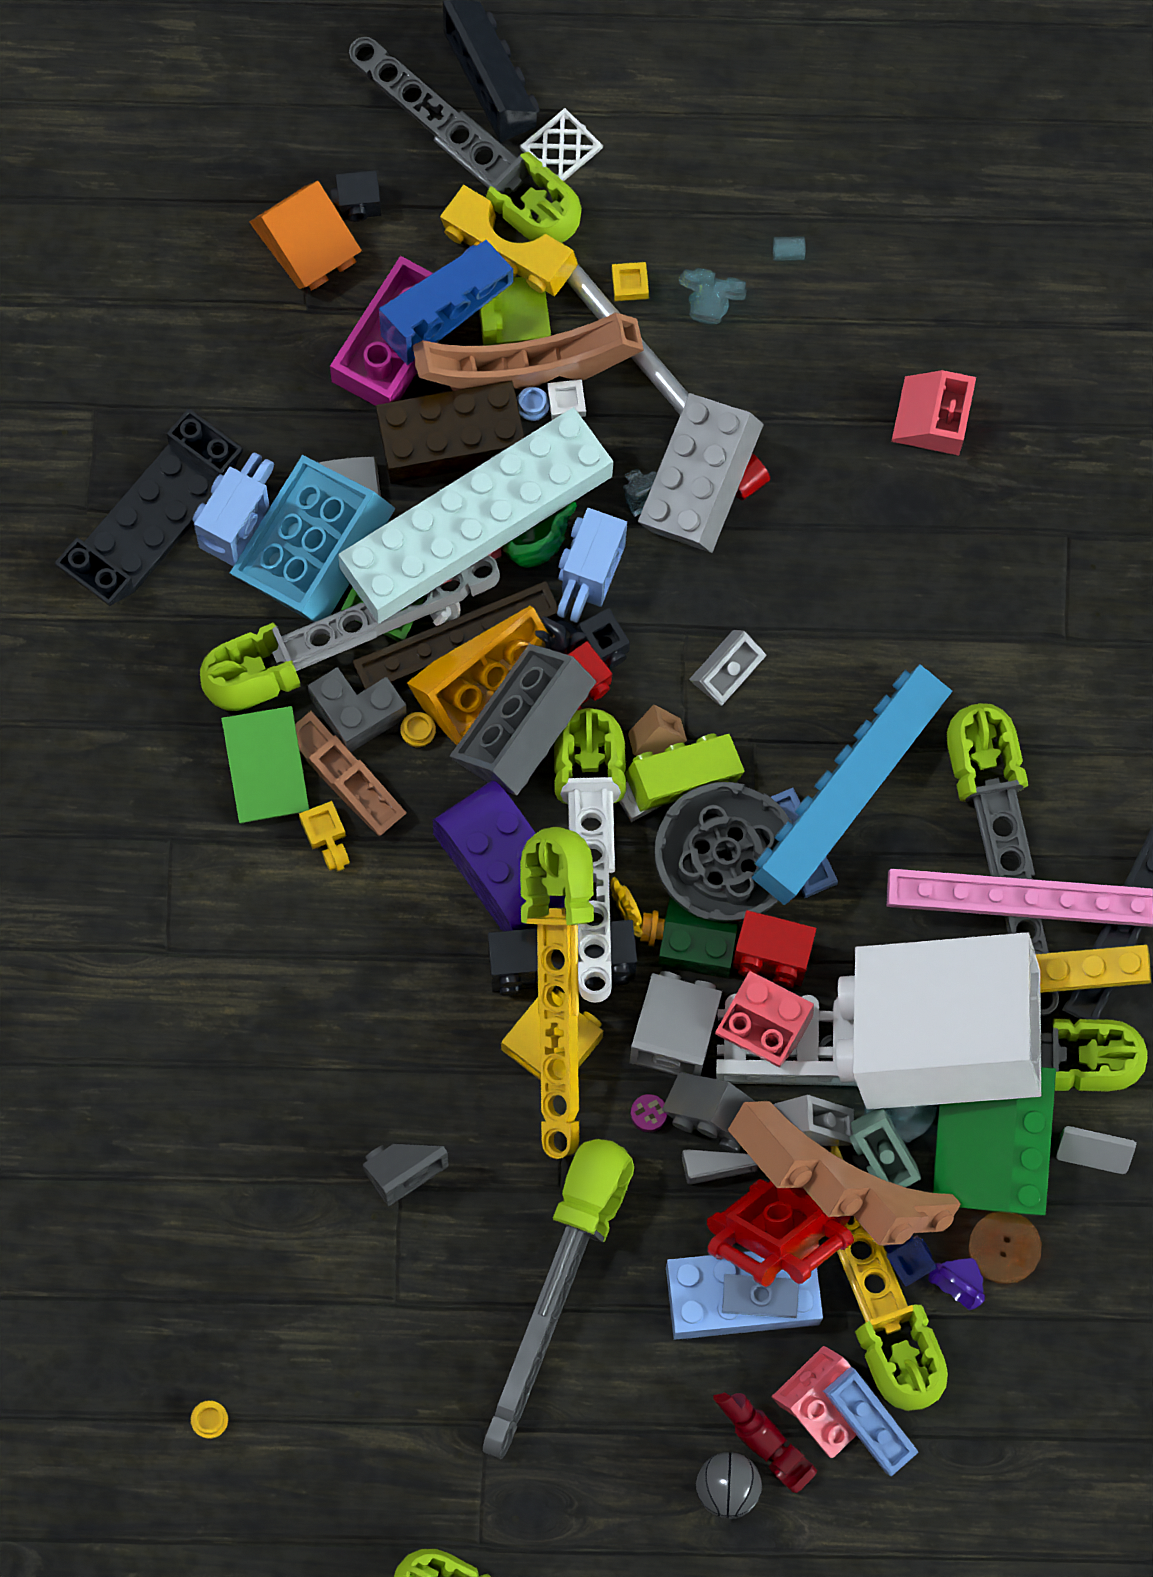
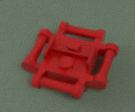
M758 1179L749 1187L750 1191L722 1213L716 1212L707 1219L709 1230L716 1235L708 1245V1254L718 1260L724 1258L751 1274L754 1281L764 1287L771 1285L776 1274L781 1270L786 1271L796 1283L803 1284L811 1277V1272L839 1249L845 1250L854 1242L852 1233L845 1227L851 1216L828 1217L803 1187L777 1189L771 1181L768 1183L762 1179ZM826 1236L829 1238L819 1246V1240L822 1237ZM738 1243L765 1260L760 1263L732 1247V1245Z

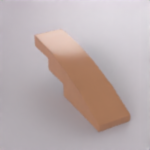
M312 711L295 724L300 755L379 837L406 814L405 810L361 760L358 761L336 735L333 736Z

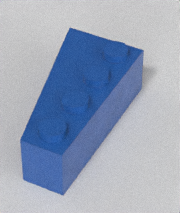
M487 240L478 245L470 246L460 257L379 308L381 337L408 366L415 360L413 345L422 340L434 343L440 341L513 283V268Z

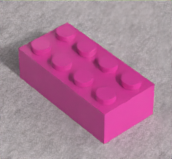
M402 256L399 257L331 363L330 371L333 383L375 406L401 399L418 371L415 367V360L407 366L381 337L379 308L432 275V272Z

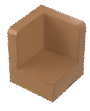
M653 705L628 733L633 755L635 756L645 752H653V755L663 753L669 746L687 741L681 719L656 705Z

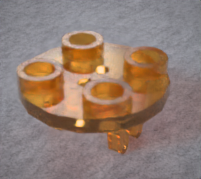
M998 1211L986 1215L976 1224L969 1237L968 1252L970 1258H973L978 1264L983 1277L994 1283L1011 1284L1023 1281L1035 1270L1041 1258L1042 1243L1037 1229L1027 1218L1018 1213ZM1004 1238H1009L1010 1243H1005ZM1004 1251L1006 1257H1001L1000 1252Z

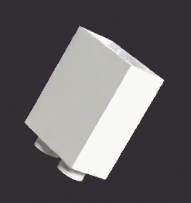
M1029 932L855 947V975L842 976L838 980V1001L841 1017L843 1020L854 1019L853 1038L838 1039L836 1059L841 1083H857L866 1109L1041 1097L1040 968Z

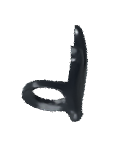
M542 616L543 625L546 630L549 629L553 633V637L551 638L546 631H535V635L542 640L540 647L566 655L574 651L577 643L585 638V633L577 632L572 624L559 619L550 620L545 616ZM566 630L570 633L569 638H566Z

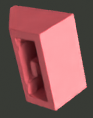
M943 370L905 376L891 442L959 456L964 441L976 377Z
M749 971L715 1034L780 1068L797 1047L812 1020L814 1003Z

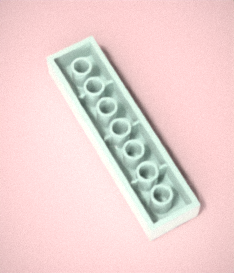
M573 407L339 553L340 570L379 624L610 479L613 473V460Z

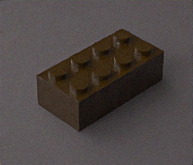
M513 381L376 405L377 421L390 484L477 468L524 438Z

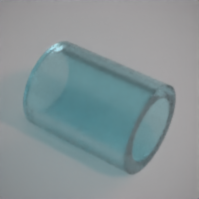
M804 236L773 237L774 261L805 260L806 247Z

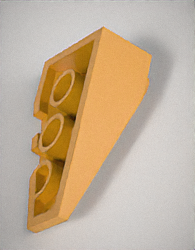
M528 606L436 659L407 682L422 709L458 745L529 643L541 646L542 640L535 635V631L542 630L547 632L535 609L532 606Z

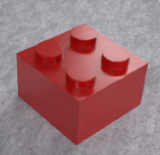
M746 910L732 968L737 969L738 974L744 977L751 971L757 975L772 978L773 983L782 987L793 988L794 984L801 986L817 928Z

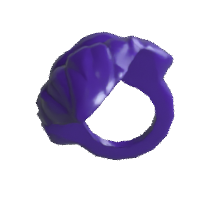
M973 1258L946 1261L942 1264L935 1263L931 1267L928 1277L929 1283L935 1284L943 1292L951 1294L956 1301L960 1302L969 1311L977 1308L985 1301L982 1285L983 1276Z

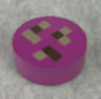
M652 1094L642 1095L637 1098L631 1108V1120L634 1126L643 1132L659 1130L665 1124L667 1114L662 1111L665 1104L664 1101Z

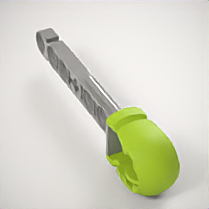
M487 555L449 579L460 582L456 590L446 592L441 589L443 585L441 584L425 594L428 597L423 604L417 606L409 604L405 607L404 611H398L379 624L366 605L359 603L283 636L280 635L277 626L271 623L261 627L257 635L249 632L223 643L211 650L203 660L200 668L203 692L215 706L223 710L240 711L277 697L280 689L286 692L300 687V680L296 671L458 603L470 592L474 596L491 589L498 583L500 578L497 562L493 557ZM488 566L492 568V573L486 578L474 576V572L479 567ZM357 620L363 623L357 632L348 633L344 630L346 624L350 621ZM326 634L330 636V640L324 646L319 647L311 644L317 635ZM273 653L278 666H273L266 670L262 658L268 657Z

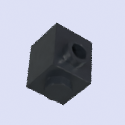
M377 170L336 174L337 187L331 188V198L334 207L340 209L342 220L348 219L349 221L359 222L367 219V217L381 216Z

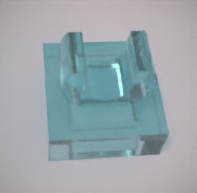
M637 468L625 474L630 483L623 486L628 508L634 516L641 514L656 477L654 471L643 476Z

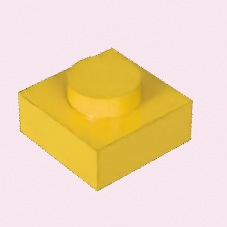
M646 262L612 264L614 301L648 299Z

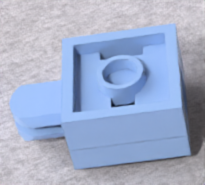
M255 452L251 454L241 472L229 467L224 476L220 474L216 478L211 488L212 496L207 504H200L193 517L199 548L232 566L237 562L270 508L265 483L273 471L274 463L268 459L261 463L262 456Z
M587 508L584 518L577 517L571 533V537H573L570 549H564L559 563L561 570L558 579L562 581L563 596L558 607L557 616L562 618L566 616L573 597L576 598L571 612L570 621L576 623L579 621L586 602L602 606L625 548L627 521Z

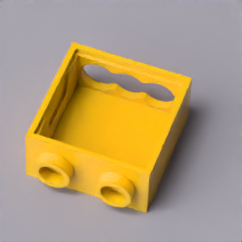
M558 989L555 992L552 991L554 1003L561 1006L565 1001V993ZM537 997L502 1040L501 1050L541 1080L540 1014L538 1013ZM587 1011L583 1014L579 1012L578 1068L603 1038V1030L599 1028L602 1025L601 1022ZM558 1027L554 1028L555 1035L564 1037L563 1030L558 1029ZM554 1048V1053L565 1051V1048ZM556 1059L553 1063V1072L561 1079L566 1074V1065L562 1060Z

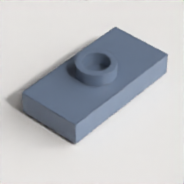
M725 1274L722 1313L797 1318L799 1284L792 1279L775 1278L771 1285L764 1287L755 1282L753 1276Z

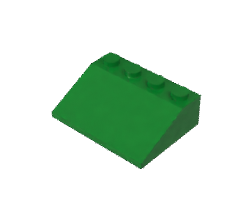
M1041 1067V1097L939 1104L933 1193L953 1194L961 1203V1208L1046 1215L1056 1068Z

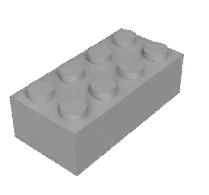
M689 393L638 522L652 533L712 553L764 424L750 412Z

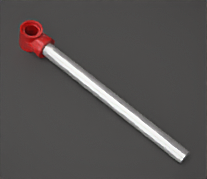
M578 265L566 282L599 320L615 312L619 313ZM642 339L644 351L631 358L681 415L689 393ZM754 454L750 457L735 495L741 501L771 480L767 469Z

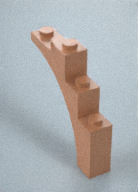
M617 312L567 332L518 343L490 346H458L422 340L413 345L415 367L419 378L448 385L452 391L506 381H513L514 388L523 390L528 387H538L558 376L571 380L582 379L584 381L644 351L637 319Z
M770 1101L744 1102L728 1128L731 1135L777 1189L803 1187L828 1217L854 1216L879 1246L904 1244L913 1233L944 1231L952 1224L953 1216L961 1205L953 1194L929 1193L909 1189L882 1180L856 1168L806 1136L787 1120Z

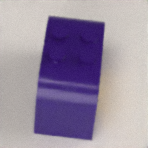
M492 780L434 818L433 835L502 931L535 929L537 924L521 922V906L526 900L521 897L520 862L522 851L527 841L536 833L505 790L496 781ZM566 895L550 896L548 907L565 908Z

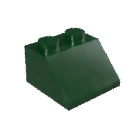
M670 897L658 967L729 978L738 922L720 923L696 917L680 907Z

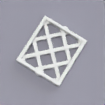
M564 108L520 146V149L524 153L530 152L532 155L534 154L530 151V148L543 149L542 159L538 160L542 162L543 167H546V164L559 165V174L557 176L565 181L603 148V145L586 129L585 125L581 124ZM565 119H569L577 127V130L564 129ZM560 121V129H550ZM547 134H560V144H547ZM564 134L577 135L576 145L564 144ZM543 135V144L534 143ZM581 135H585L593 145H580ZM547 149H559V159H547ZM564 150H576V160H563ZM580 150L589 151L580 159ZM563 165H573L563 173Z

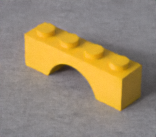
M465 185L462 186L440 216L445 228L444 233L452 241L461 244L463 241L472 246L487 240L513 268V277L517 274L526 279L527 284L539 293L546 291L555 297L578 266L574 251L547 234L527 243H513L499 237L494 232L496 213L491 201Z

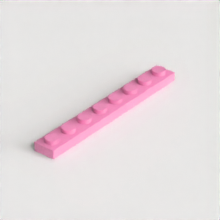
M890 869L888 871L887 907L1153 927V889L902 869Z

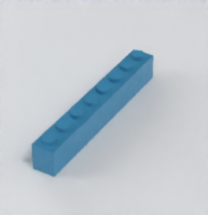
M919 664L911 673L906 669L901 673L892 685L897 689L891 698L886 694L873 709L877 714L872 722L865 720L853 735L858 739L854 746L851 748L847 744L834 760L838 766L833 773L827 770L814 785L819 790L813 798L807 796L794 812L799 817L793 824L787 821L774 838L779 842L775 848L771 850L767 847L754 864L759 868L751 878L783 905L787 904L797 895L951 694L952 690L922 665Z

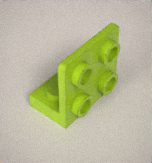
M523 277L513 278V283L479 309L483 346L518 343L551 336L546 292L539 293L527 284L526 279Z

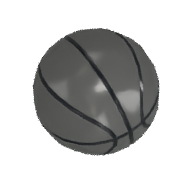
M722 1452L712 1456L703 1464L696 1479V1491L707 1511L720 1518L727 1519L728 1517L732 1519L742 1517L753 1509L761 1495L762 1480L757 1467L746 1456L734 1452Z

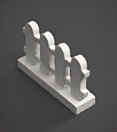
M732 994L726 999L725 1009H718V1020L722 1021L736 994ZM802 996V998L814 1003V1014L797 1047L789 1055V1057H797V1061H785L779 1068L762 1058L760 1060H746V1057L758 1056L724 1039V1045H717V1056H724V1059H717V1080L733 1084L857 1086L856 1082L841 1083L836 1059L838 1039L853 1038L854 1019H842L838 998L834 1001L833 1011H819V1002L814 996ZM819 1022H833V1047H819ZM818 1058H833V1061H818Z

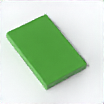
M292 706L222 718L239 823L299 814L309 810Z

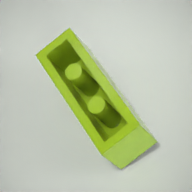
M713 733L699 738L696 743L685 746L683 742L671 745L665 749V752L653 755V752L642 753L633 758V762L626 771L625 776L639 811L642 812L676 802L686 793L703 785L717 782L737 783L745 771L730 734L717 737Z

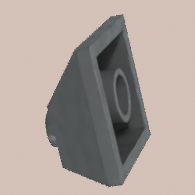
M392 1144L388 1148H385L383 1145L379 1146L365 1157L367 1162L363 1164L365 1174L388 1207L449 1167L448 1152L444 1146Z

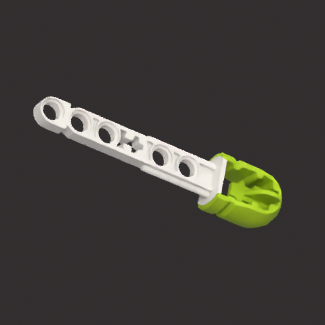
M585 708L574 713L567 727L554 742V771L556 773L555 794L557 799L562 803L568 804L569 830L577 832L585 839L590 849H596L602 854L600 860L593 862V882H596L597 901L592 900L589 902L594 906V912L601 914L604 920L597 926H589L586 923L578 924L579 992L583 999L597 1003L607 999L612 988L609 873L615 872L613 803L623 799L626 793V777L624 775L626 763L625 741L620 725L615 718L603 710ZM574 746L581 748L580 754L575 755ZM605 746V754L599 753L598 747ZM604 761L608 766V777L572 778V766H574L575 762L581 766L582 772H598L599 765ZM587 818H596L601 822V826L597 830L588 831L581 826V823ZM596 944L601 946L605 952L599 958H590L584 953L585 948ZM591 977H600L604 980L605 986L601 990L591 991L587 989L585 982Z

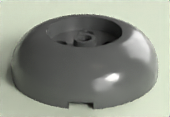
M717 782L693 789L679 798L670 807L657 832L655 863L659 878L671 898L680 907L696 917L713 922L736 923L744 920L746 910L763 914L779 900L751 878L755 872L746 871L744 873L741 870V864L745 861L755 863L767 847L773 850L779 842L774 837L787 821L790 823L791 821L785 811L765 793L763 795L753 789L744 787V784ZM731 829L743 834V838L739 842L728 837L727 834ZM697 842H707L710 850L706 854H699L698 850L694 848ZM725 853L731 856V860L719 859V856ZM712 873H718L722 876L723 882L720 885H712L708 882L707 878Z

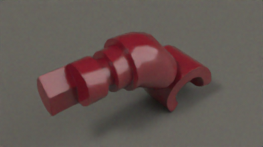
M724 1392L713 1395L714 1401L735 1425V1433L742 1442L766 1462L771 1459L773 1460L769 1465V1469L791 1492L797 1493L802 1490L816 1475L817 1469L791 1443L787 1447L784 1446L787 1443L786 1438L762 1410L752 1406L744 1394L736 1393L730 1396Z

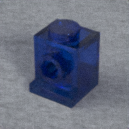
M912 1235L904 1244L888 1245L886 1247V1256L906 1287L937 1268L932 1259L933 1255L930 1249L918 1235L916 1237Z

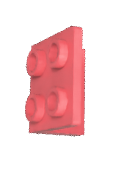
M823 1346L771 1397L779 1407L799 1420L827 1456L834 1458L856 1434L823 1391L851 1366L844 1357Z

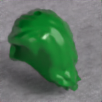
M571 502L503 545L502 550L507 558L517 565L526 568L539 566L548 561L558 552L562 542L565 540L564 534L568 527V520L577 507L576 502Z

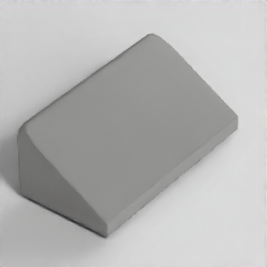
M733 630L694 673L690 681L718 705L722 706L765 658L766 654L745 631Z
M1066 1126L1060 1133L1056 1159L1114 1173L1126 1174L1136 1148V1142L1134 1140Z

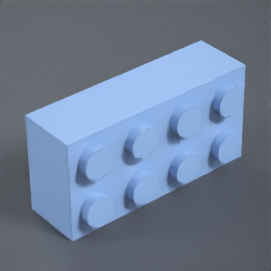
M752 1251L743 1252L760 1263L765 1260ZM709 1255L667 1260L666 1274L674 1340L820 1325L823 1319L817 1268L811 1272V1277L803 1284H799L797 1318L722 1313L724 1275L752 1276L724 1258L718 1260ZM784 1270L778 1272L775 1277L792 1279Z

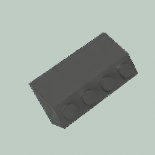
M529 643L450 757L487 783L494 780L505 792L518 795L521 789L528 783L530 776L539 763L546 757L560 733L567 727L581 703L586 700L597 681L573 656Z

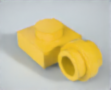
M330 801L299 813L300 821L312 849L326 844L328 849L323 850L322 854L329 871L334 869L337 872L343 870L344 865L350 863L343 844L335 845L334 841L346 837L333 802Z

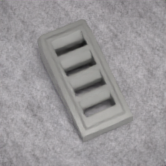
M683 1150L682 1162L687 1184L689 1185L756 1172L759 1169V1166L748 1154L701 1150Z

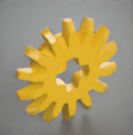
M614 877L611 879L610 889L617 903L616 906L624 920H633L634 935L639 938L642 936V930L639 925L643 923L639 909L629 889L625 885H620L619 880Z

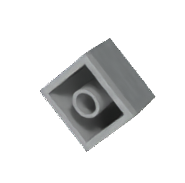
M662 971L660 975L652 973L631 1046L629 1063L674 1075L683 1072L701 1076L722 991L715 990L716 986L706 981L697 980L695 984L681 981L679 975L671 972Z

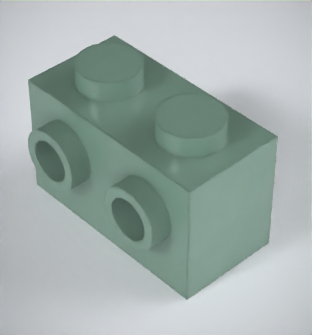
M884 1108L874 1109L851 1122L853 1135L849 1136L850 1142L859 1156L865 1154L870 1163V1166L866 1167L869 1174L903 1187H907L921 1179L914 1159Z

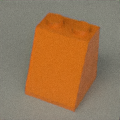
M319 181L304 186L249 221L299 289L309 286L312 291L329 280L326 276L327 273L336 267L339 272L347 269L357 262L354 256L362 251Z

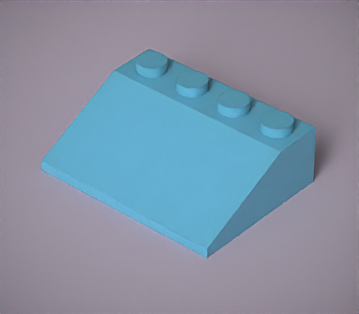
M302 455L230 571V574L314 623L331 615L350 584L340 570L338 554L387 524L396 508L376 492Z

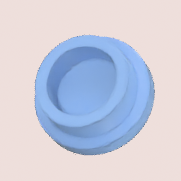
M528 387L518 393L516 400L519 414L523 419L536 421L548 413L550 406L549 397L542 389Z

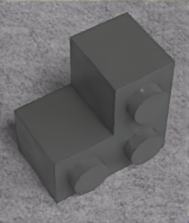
M338 667L308 685L311 701L333 734L339 738L350 752H353L398 724L407 716L406 704L387 677L356 695Z
M679 1072L662 1111L674 1119L672 1124L675 1127L692 1133L693 1129H697L706 1136L718 1138L720 1140L719 1146L731 1153H739L740 1150H745L731 1135L728 1128L744 1102L756 1101L730 1082Z

